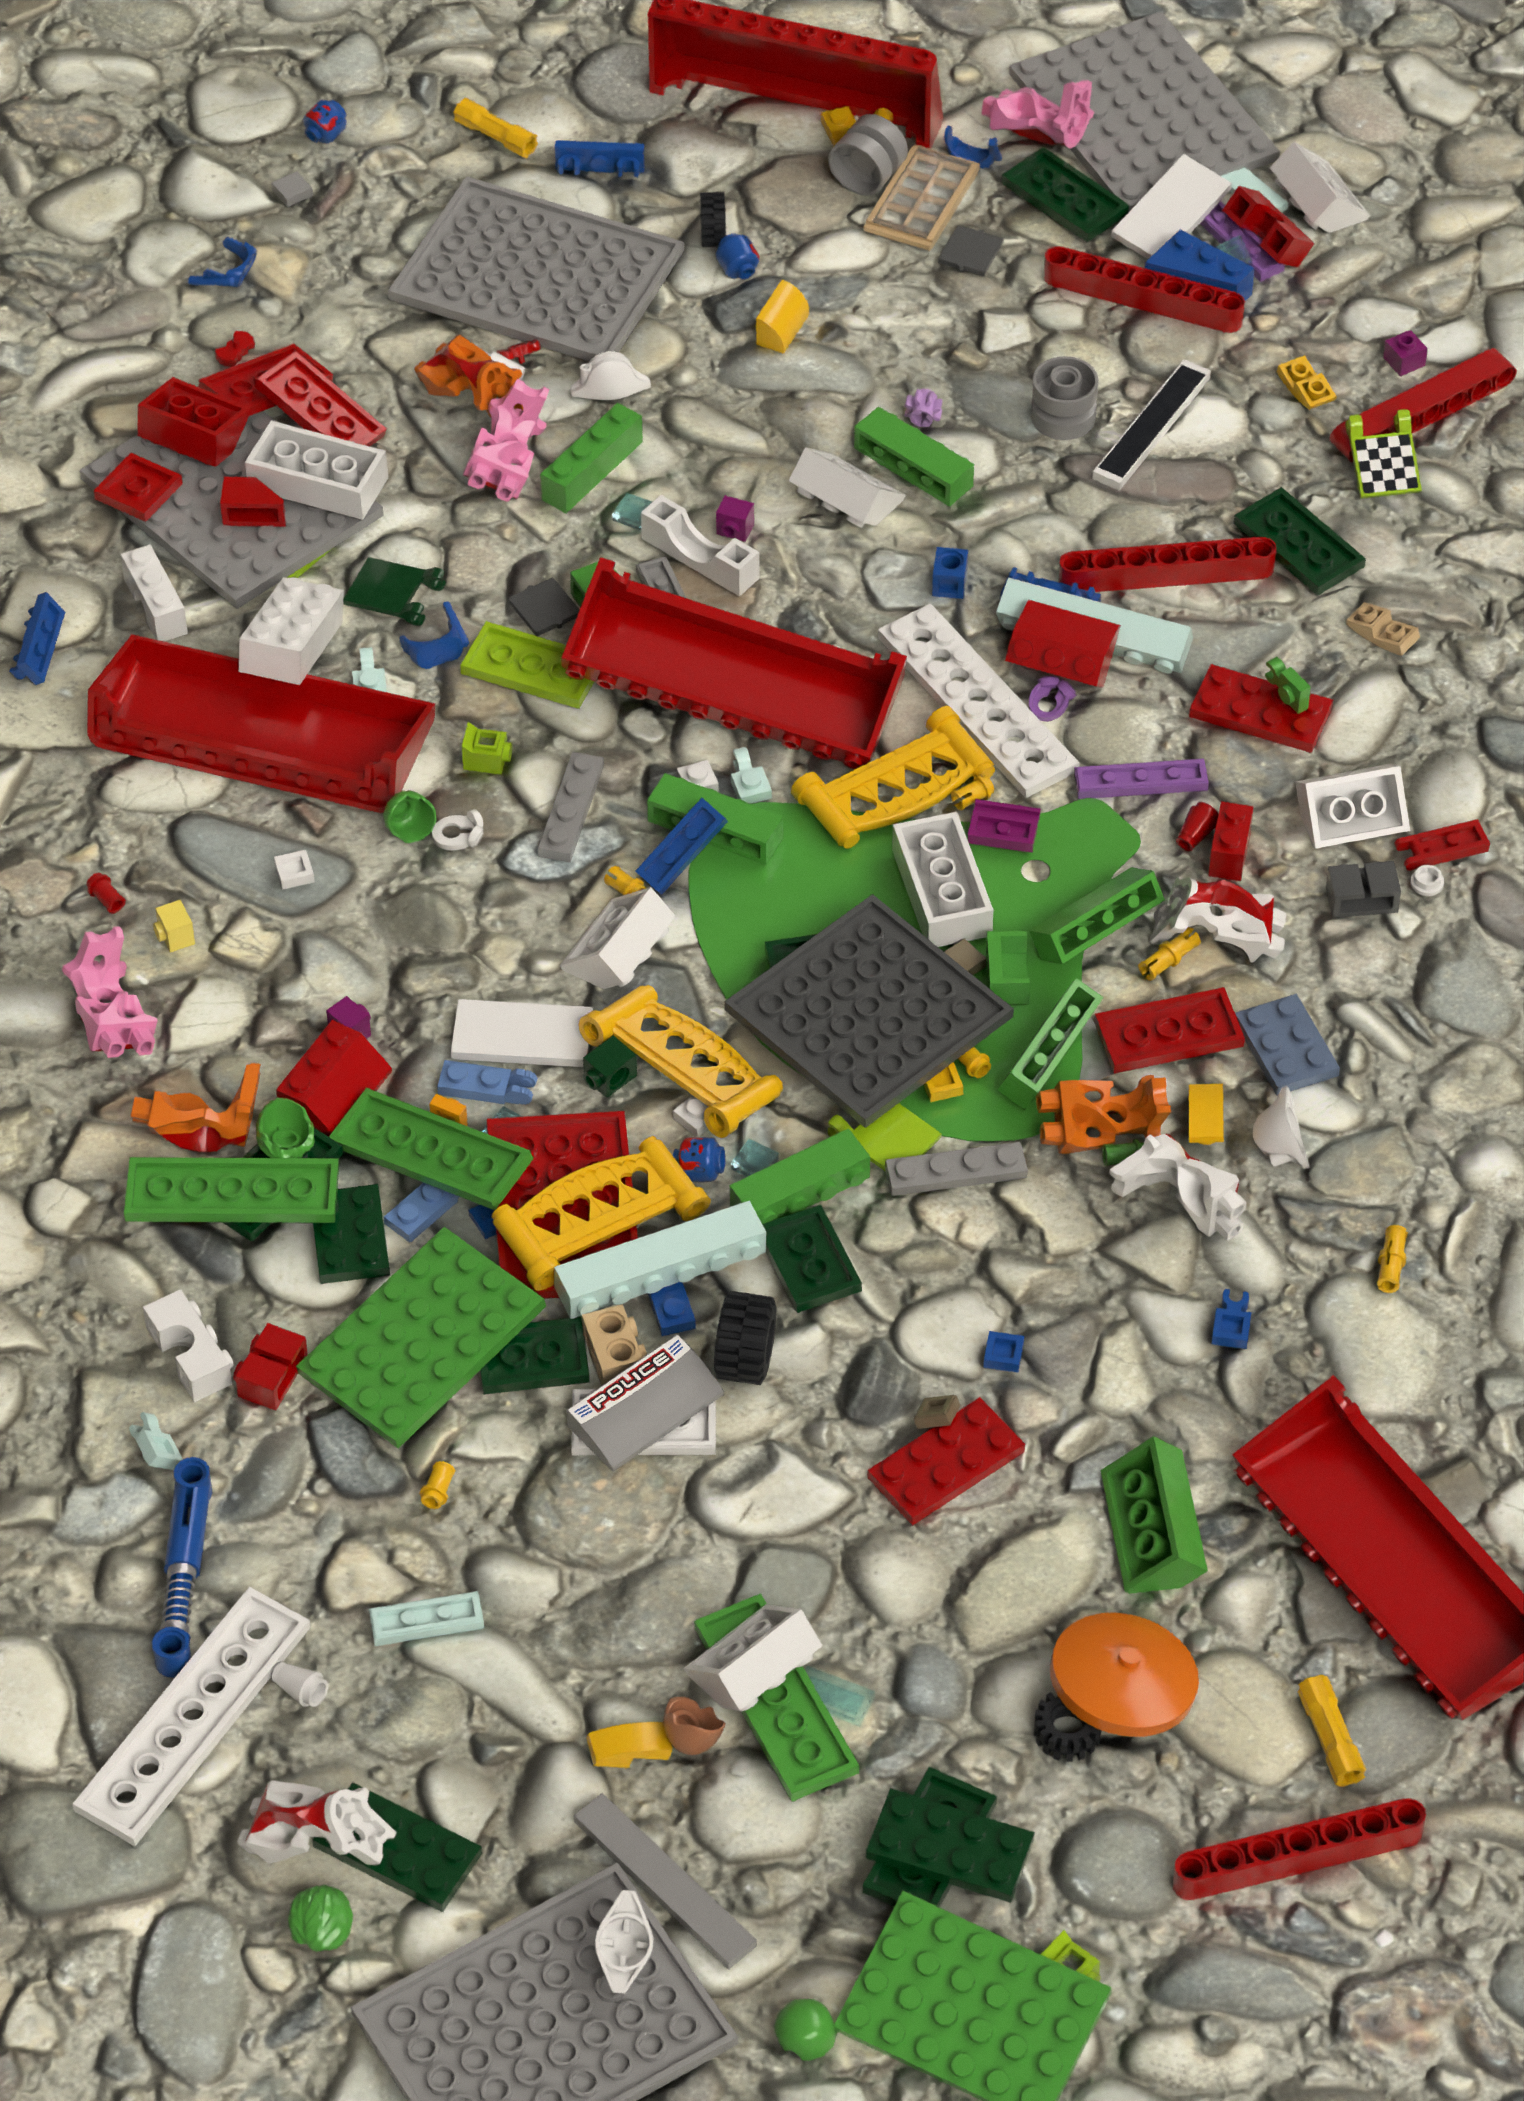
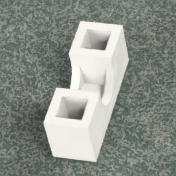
M151 544L122 553L124 581L134 600L142 601L146 622L155 639L165 642L188 634L185 608Z
M180 1289L143 1307L146 1328L162 1352L175 1346L190 1348L188 1351L176 1356L175 1360L178 1378L194 1402L232 1385L231 1369L234 1368L232 1358L226 1349L220 1350L218 1347L217 1336L210 1324H203L201 1312L193 1299L188 1301Z

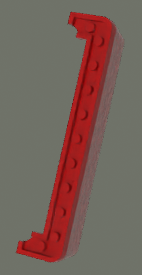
M653 0L648 10L650 93L663 96L665 88L676 84V88L682 89L686 80L829 111L849 106L853 116L857 117L867 114L874 115L875 111H878L879 108H885L893 114V124L906 127L907 138H912L913 136L916 140V145L929 149L932 148L942 126L943 107L937 57L929 50L693 0Z
M602 557L599 558L561 657V665L566 670L565 673L568 676L577 680L585 678L594 681L600 687L608 690L616 688L625 691L635 699L644 700L647 698L656 701L666 709L674 710L678 708L687 711L692 717L705 720L708 718L715 720L725 728L731 730L739 728L750 732L751 735L758 739L767 740L770 738L781 742L783 746L789 749L798 750L801 748L812 752L814 756L820 759H835L854 770L871 762L905 676L906 655L892 651L889 659L881 660L882 654L875 653L874 658L857 654L631 581V573L624 572L622 577L615 572L614 561Z
M131 634L88 689L87 734L90 741L102 749L383 813L387 802L396 793L403 790L434 722L436 703L309 674L306 675L300 685L242 673L239 672L238 658Z
M1333 1375L1233 1453L1232 1456L1238 1466L1234 1469V1472L1246 1487L1252 1484L1259 1493L1256 1494V1497L1268 1512L1274 1509L1281 1517L1278 1522L1291 1538L1295 1534L1303 1542L1300 1547L1305 1555L1313 1563L1317 1560L1322 1563L1326 1568L1323 1574L1336 1589L1340 1585L1348 1593L1345 1598L1357 1614L1363 1611L1371 1619L1368 1625L1380 1640L1388 1638L1394 1645L1391 1651L1404 1667L1410 1663L1417 1671L1414 1677L1427 1693L1433 1690L1439 1696L1440 1700L1437 1703L1443 1712L1451 1720L1456 1716L1459 1720L1463 1721L1524 1683V1593L1362 1415L1359 1406L1355 1402L1352 1403L1347 1396H1344L1343 1392L1346 1390L1344 1385Z

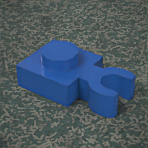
M1225 1289L1222 1295V1308H1216L1212 1345L1247 1349L1252 1313L1246 1312L1249 1304V1293L1244 1291L1242 1300L1235 1302L1229 1298L1230 1289Z

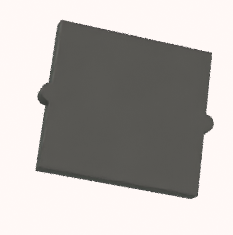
M958 225L940 254L938 263L957 268L960 272L968 271L985 276L1003 245L1004 238L984 233L983 230L977 231Z
M553 577L535 586L529 585L526 590L508 597L509 604L536 636L554 628H562L563 624L576 619L580 610Z

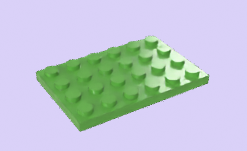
M443 1227L311 1351L296 1368L299 1375L396 1448H399L546 1307V1303L543 1297L446 1227Z
M902 1891L834 2027L838 2033L981 2101H1058L1107 2004L1112 1988Z

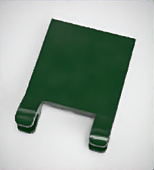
M368 557L343 598V605L401 617L412 625L421 626L426 619V616L422 614L424 606L419 602L410 603L421 583L434 591L443 590L446 585V581L441 580L444 576V570L437 567L425 570Z

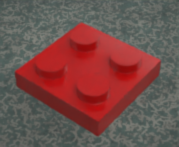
M130 453L93 491L96 500L146 522L183 482L181 474L134 453Z

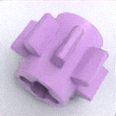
M917 389L914 396L907 395L904 416L910 417V421L918 427H930L933 420L940 421L943 400L937 399V395L932 390Z

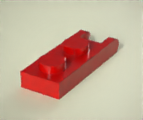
M1478 819L1402 837L1394 842L1397 851L1411 850L1413 856L1404 861V865L1409 871L1415 870L1422 865H1436L1489 852L1490 842Z

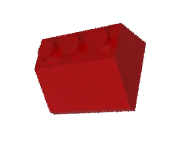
M172 377L138 404L137 436L174 450L181 455L194 458L206 465L217 467L234 452L251 414V408Z
M1028 600L1013 629L1005 661L1096 687H1104L1121 625Z
M331 1020L278 1086L276 1095L277 1098H288L304 1107L313 1123V1127L329 1137L364 1090L368 1088L377 1091L391 1074L392 1067L362 1033Z

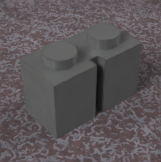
M1394 861L1365 863L1364 868H1359L1358 864L1328 866L1326 891L1332 918L1398 913L1401 888Z

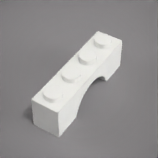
M660 495L641 512V534L644 541L739 597L759 579L758 551L736 538L727 545L711 542L694 527L686 509L668 498Z

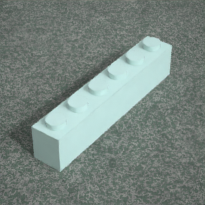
M1008 577L996 611L999 624H1002L1004 628L1013 631L1028 600L1040 602L1119 624L1121 627L1113 655L1123 657L1126 662L1134 665H1141L1142 663L1153 665L1156 670L1163 673H1172V671L1182 673L1193 640L1191 627Z
M749 1200L555 1266L554 1287L570 1319L582 1316V1314L594 1312L614 1304H624L630 1299L646 1293H656L662 1288L678 1282H688L695 1276L710 1271H720L728 1265L742 1260H752L766 1252V1230Z

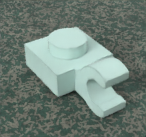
M372 647L359 648L361 670L352 671L353 685L387 692L384 668L374 669Z
M746 747L734 749L733 753L736 760H733V765L736 772L731 773V784L737 799H741L749 804L772 799V789L763 767L752 768Z
M142 1412L140 1416L143 1420V1427L131 1425L129 1430L142 1452L143 1459L149 1466L174 1470L175 1466L183 1459L171 1435L161 1432L158 1419L154 1414Z

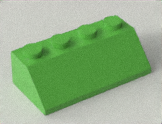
M1153 1436L1101 1470L1125 1592L1132 1594L1182 1588L1208 1571L1183 1451Z

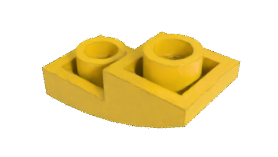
M1305 355L1278 365L1276 372L1292 395L1307 409L1310 410L1336 400L1337 396L1323 373L1316 374Z
M1189 1084V1143L1211 1145L1215 1142H1224L1223 1084Z
M637 1722L615 1725L590 1732L586 1737L593 1765L600 1767L629 1768L633 1758L669 1760L673 1751L672 1745L666 1736L663 1722Z

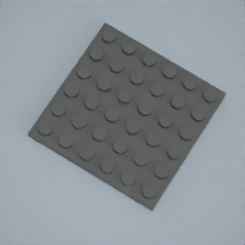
M873 894L724 1001L726 1012L865 1128L1013 1018L1014 1013L1013 1007Z

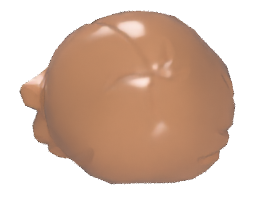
M688 1697L670 1698L663 1718L664 1729L670 1743L677 1751L686 1755H698L708 1751L718 1741L726 1724L717 1718L712 1707L700 1709L699 1704Z

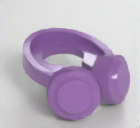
M1043 676L1038 679V684L1030 694L1029 709L1040 721H1053L1065 712L1069 700L1077 696L1076 691L1068 681L1060 680L1059 677ZM1052 688H1058L1055 696L1057 705L1054 710L1050 712L1040 710L1038 704L1041 698L1048 696Z

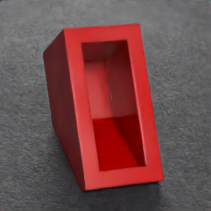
M224 477L220 499L223 525L286 527L284 500L256 477Z

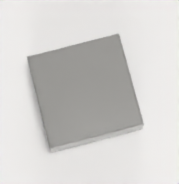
M297 171L271 182L272 191L287 207L313 196L312 187Z

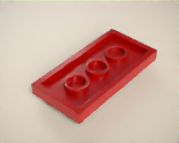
M291 344L199 379L198 387L250 407L251 416L276 406L254 387L257 378L293 352H298L330 381H333V373L297 345Z
M296 351L259 376L254 384L256 389L305 430L369 447L383 438L386 433V427Z
M1211 664L1190 707L1189 717L1312 753L1332 710L1333 699L1310 693L1308 709L1298 714L1289 704L1287 705L1281 700L1278 694L1279 687L1276 684L1273 685L1268 680Z
M1225 987L1095 1013L1094 1016L1095 1026L1114 1074L1244 1047L1245 1043L1244 1034Z
M979 1397L957 1411L949 1426L931 1428L868 1469L867 1478L913 1526L1025 1452V1443Z

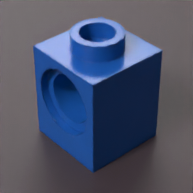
M937 547L933 569L932 596L964 599L968 570L967 549Z

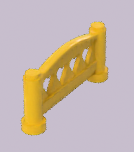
M943 706L934 711L926 721V728L930 733L827 784L823 782L816 772H808L794 782L791 787V794L800 805H806L839 846L849 849L860 840L858 833L892 825L916 816L951 795V792L957 790L968 778L975 776L991 778L995 768L993 767L992 760L959 723L960 717L950 706ZM932 756L951 762L957 768L947 770L941 776L935 775L932 772ZM907 769L926 776L930 781L928 783H920L916 789H910L905 785V770ZM878 783L898 789L903 792V795L899 797L894 796L889 802H882L878 798ZM851 796L870 802L876 808L866 810L863 815L856 816L851 812Z
M650 985L639 986L600 1011L593 1010L579 1020V1031L588 1044L598 1047L614 1035L640 1058L650 1063L651 1066L707 1105L708 1108L704 1111L705 1124L709 1131L719 1138H725L736 1131L741 1121L778 1098L783 1091V1084L776 1075L759 1076L731 1045L713 1031L692 1018L657 1003V992ZM645 1018H654L659 1025L665 1026L667 1030L643 1032L641 1027ZM670 1036H679L684 1043L690 1044L692 1048L668 1050L666 1045ZM695 1054H704L709 1061L717 1063V1066L693 1068L691 1066L692 1058ZM720 1072H729L734 1079L742 1081V1084L718 1086L716 1081Z
M651 1136L639 1145L641 1153L608 1159L576 1170L544 1188L518 1210L511 1208L508 1204L498 1207L492 1213V1218L496 1229L527 1270L526 1277L535 1290L540 1291L554 1285V1267L561 1265L560 1261L672 1208L676 1210L683 1221L693 1220L707 1210L711 1199L703 1188L696 1187L664 1143L655 1136ZM636 1171L646 1173L648 1177L647 1194L623 1184L621 1179L623 1177H632ZM606 1185L616 1186L618 1188V1207L594 1198L591 1193L595 1190L603 1191ZM578 1198L587 1200L589 1203V1221L565 1212L562 1206L573 1204ZM548 1212L558 1214L560 1218L559 1235L534 1225L532 1221L535 1218H544V1215Z

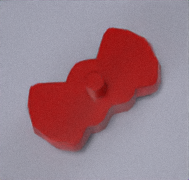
M235 331L233 340L228 341L226 347L215 350L216 360L220 365L226 367L235 366L237 362L241 361L243 356L249 353L250 349L255 347V340L246 331Z
M538 339L512 345L505 350H497L496 352L510 360L518 357L519 364L525 363L524 355L539 351L541 345Z

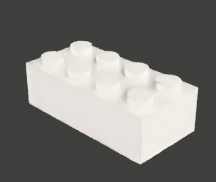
M270 421L245 461L246 476L256 477L279 497L362 520L388 480L386 451L275 421Z
M283 577L240 637L239 672L300 685L342 624L344 590L333 588L327 584L318 585L304 582L299 578Z
M952 812L893 824L892 851L922 934L937 947L956 944L964 938L967 941L987 937V931H993L994 910L958 813Z

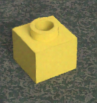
M181 900L155 908L157 922L153 923L154 932L159 942H165L170 953L195 944L193 923Z

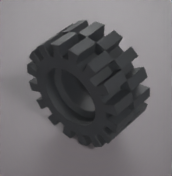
M700 192L702 247H718L719 242L726 236L725 192Z
M1050 1692L1046 1695V1701L1041 1699L1038 1703V1710L1036 1709L1034 1736H1036L1038 1747L1043 1745V1752L1046 1755L1054 1751L1053 1759L1060 1761L1062 1754L1066 1755V1762H1073V1755L1077 1754L1078 1759L1081 1760L1085 1758L1086 1751L1090 1755L1095 1751V1745H1099L1102 1730L1087 1724L1075 1716L1062 1703L1058 1695L1055 1697ZM1061 1717H1073L1078 1719L1083 1727L1075 1733H1064L1055 1728L1054 1722Z

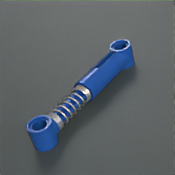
M196 1457L181 1460L173 1471L175 1486L164 1572L167 1575L165 1601L163 1603L164 1610L162 1611L163 1618L161 1619L160 1630L154 1635L152 1640L156 1669L160 1674L169 1678H175L191 1659L190 1628L187 1625L191 1621L188 1615L192 1613L189 1607L192 1606L193 1602L190 1598L194 1596L191 1590L195 1588L193 1582L200 1575L208 1505L213 1493L209 1466L204 1460ZM189 1507H191L189 1524H187ZM170 1651H177L173 1654H167Z

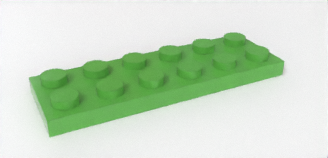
M368 1088L364 1090L329 1136L343 1146L344 1152L492 1210L497 1209L534 1159L528 1149Z
M130 1157L124 1207L125 1222L335 1223L339 1159Z
M760 1593L695 1620L694 1629L704 1647L708 1650L767 1603ZM803 1666L791 1670L785 1675L786 1680L781 1685L773 1689H767L757 1697L758 1702L753 1707L741 1711L791 1802L859 1774L857 1760Z

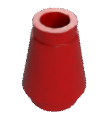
M1198 802L1196 806H1191L1176 839V843L1186 851H1193L1216 828L1219 814L1217 810L1205 802Z

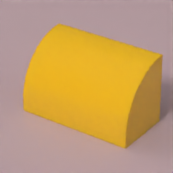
M781 280L756 317V345L783 354L809 316V305L805 296L791 283Z

